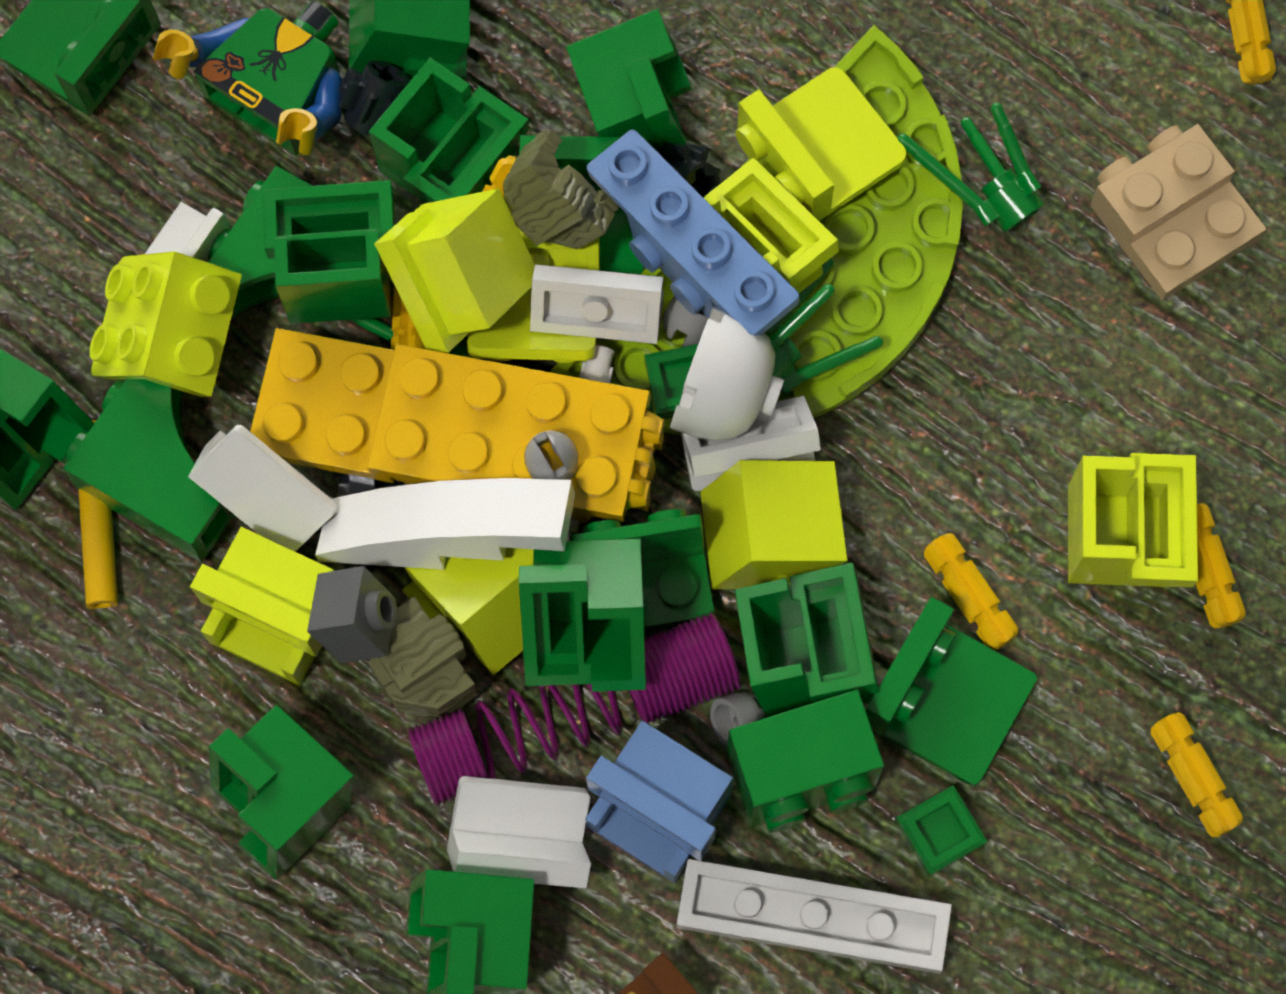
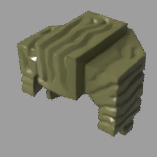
M545 129L538 133L534 140L526 144L521 150L520 155L517 156L503 182L504 200L516 226L536 246L547 241L578 249L604 235L615 215L614 212L619 208L603 190H595L570 165L562 170L558 167L554 154L562 139L552 129L549 131Z
M415 597L397 608L395 626L391 629L387 656L373 658L369 661L372 673L397 711L438 719L440 715L445 716L446 712L451 714L452 710H457L478 696L475 684L460 664V661L466 658L463 642L460 641L459 634L452 624L448 623L447 618L439 614L430 619Z

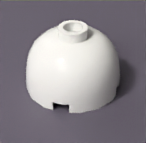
M713 306L685 380L683 395L679 405L676 406L670 429L710 441L729 440L747 432L756 420L758 413L772 416L784 379L772 375L775 366V351L769 337L765 333L761 336L749 334L739 322L720 308Z

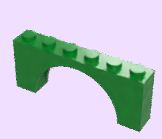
M277 165L265 182L259 180L251 187L243 203L242 215L231 230L224 229L219 233L208 253V263L242 274L231 319L257 304L279 297L275 286V259H268L264 249L262 189L312 185ZM119 379L108 390L102 403L103 412L90 431L83 430L72 441L66 454L67 463L63 469L77 489L91 494L113 511L202 563L234 514L188 477L195 463L188 454L183 437L182 401L184 392L145 379Z

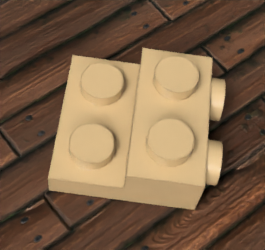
M1196 124L1184 133L1177 125L1164 130L1149 143L1147 149L1150 151V154L1134 164L1127 156L1114 161L1099 174L1097 180L1100 185L1097 186L1090 204L1091 208L1161 301L1166 300L1262 239L1267 230L1230 182L1235 172L1199 124Z

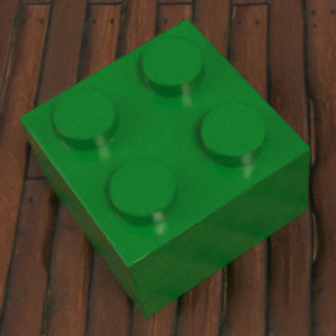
M858 689L738 726L728 731L726 755L750 828L766 824L768 833L779 832L797 826L806 821L804 812L824 805H829L831 813H838L868 802L866 793L875 790L884 767Z

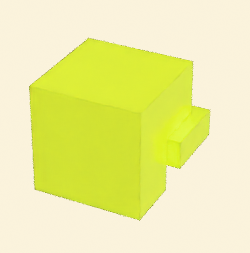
M754 157L704 197L798 294L823 275L822 265L839 252L838 239Z
M499 188L422 204L414 212L408 213L374 243L427 350L449 353L469 332L489 329L532 287L535 264Z
M1131 453L1129 457L1082 456L1068 485V583L1194 587L1198 582L1196 455Z
M739 460L700 491L711 589H739L784 578L787 579L790 586L789 576L835 567L847 562L835 461Z
M240 527L218 570L202 564L190 585V588L200 602L213 608L201 632L209 643L300 686L314 658L317 657L322 647L307 632L317 576L320 573L334 570L248 529Z
M506 548L504 561L447 557L444 570L404 567L413 581L402 591L408 600L415 597L430 619L439 614L447 618L448 623L452 624L459 634L464 646L494 676L523 651L519 566H533L534 549Z

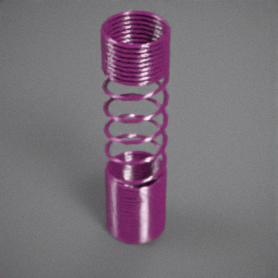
M708 612L707 616L702 614L701 618L696 616V619H690L689 623L684 621L683 625L678 623L677 627L672 626L671 630L666 628L665 632L660 630L659 634L654 633L653 636L648 635L646 639L644 638L646 690H629L641 720L649 724L650 722L655 723L656 719L661 721L662 717L667 719L668 715L673 716L674 712L679 714L680 710L685 712L686 708L697 707L698 703L703 705L704 701L709 702L711 698L715 700L717 696L728 695L729 691L734 693L735 689L740 690L742 684L740 674L725 633L716 616ZM579 684L572 686L583 734L556 686L548 685L582 746L589 749L591 739ZM587 684L611 729L616 735L621 737L622 724L614 691H607L613 713L612 717L600 693L592 692V684ZM546 686L539 687L551 746L520 693L512 688L508 692V705L520 761L486 703L478 700L476 714L489 775L484 767L463 709L458 708L457 712L452 710L451 714L446 712L445 716L440 715L438 719L434 717L432 721L427 720L426 724L421 722L420 726L415 724L414 728H408L407 732L414 753L436 806L440 807L441 803L446 804L447 800L452 802L453 798H456L458 781L463 776L496 779L483 711L517 770L525 774L527 759L514 697L524 711L549 757L555 761L558 760L559 749L549 708Z

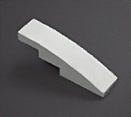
M495 478L410 484L379 488L332 498L337 507L333 516L322 525L315 555L319 562L444 570L447 557L504 561L506 548L565 551L575 491L571 480Z

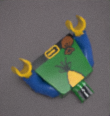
M310 1L293 23L271 9L263 8L259 9L251 18H242L209 32L189 36L179 30H166L159 35L153 59L155 61L164 58L172 59L169 68V74L172 77L182 79L186 76L189 66L197 67L193 72L205 99L294 156H297L298 153L306 156L310 155L313 151L314 141L336 126L341 120L342 108L338 104L342 98L340 86L343 79L340 76L334 51L325 44V41L336 29L339 22L327 8L315 1Z

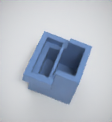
M641 721L616 761L612 763L603 756H600L586 777L588 790L599 796V799L585 819L586 826L675 884L686 868L687 860L695 857L701 861L713 843L716 828L712 825L731 797L733 777L646 722Z

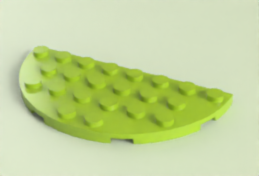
M873 25L837 63L835 68H840L847 74L896 137L900 134H907L962 181L957 150L947 119L944 114H940L933 98L923 85V76L904 52ZM907 151L905 162L900 168L819 221L838 239L839 252L831 258L834 261L833 268L801 306L826 284L833 285L835 293L789 337L802 356L793 364L795 370L874 336H880L883 339V345L874 351L864 354L862 357L802 382L787 395L780 391L777 401L804 396L813 418L826 414L858 396L882 378L906 354L932 317L949 280L960 238L963 203L957 195L917 162ZM659 268L654 273L645 269L640 274L663 277L662 290L664 291L657 344L596 338V345L610 348L615 352L611 362V367H614L610 384L648 390L655 415L656 412L644 363V355L680 348L687 335L677 329L670 340L664 331L663 317L674 294L670 288V284L673 282ZM586 361L558 362L550 372L579 378L582 363ZM672 418L664 419L663 433L682 435L681 432L670 429Z

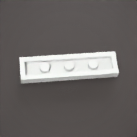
M688 859L676 928L940 974L943 970L952 904Z

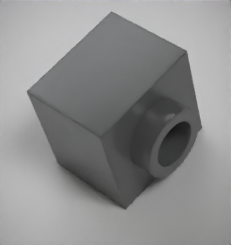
M364 566L318 574L307 632L340 663L386 657L391 629L395 626L397 620L396 598Z

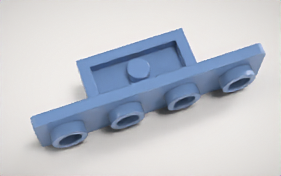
M628 131L587 165L589 177L627 214L633 236L629 246L633 254L648 271L654 273L659 268L673 282L670 284L671 291L680 304L691 314L695 315L701 311L709 318L713 306H716L739 322L749 334L761 336L799 304L798 292L637 131Z

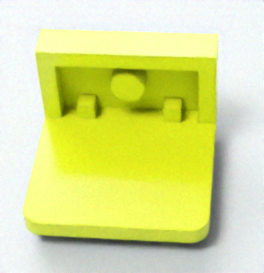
M834 67L826 70L773 106L760 89L740 101L738 105L737 130H735V135L743 151L750 159L754 157L818 221H821L900 168L905 162V147L898 141V138L847 74L840 68Z
M518 228L534 264L600 271V237L578 249L547 241L536 246ZM532 287L489 329L468 333V354L471 357L499 362L524 359L553 360L559 363L589 360L595 356L596 338L530 331Z
M176 251L124 256L112 268L106 281L105 296L108 299L103 324L95 331L90 344V358L93 360L92 375L104 380L145 379L199 397H212L242 274Z

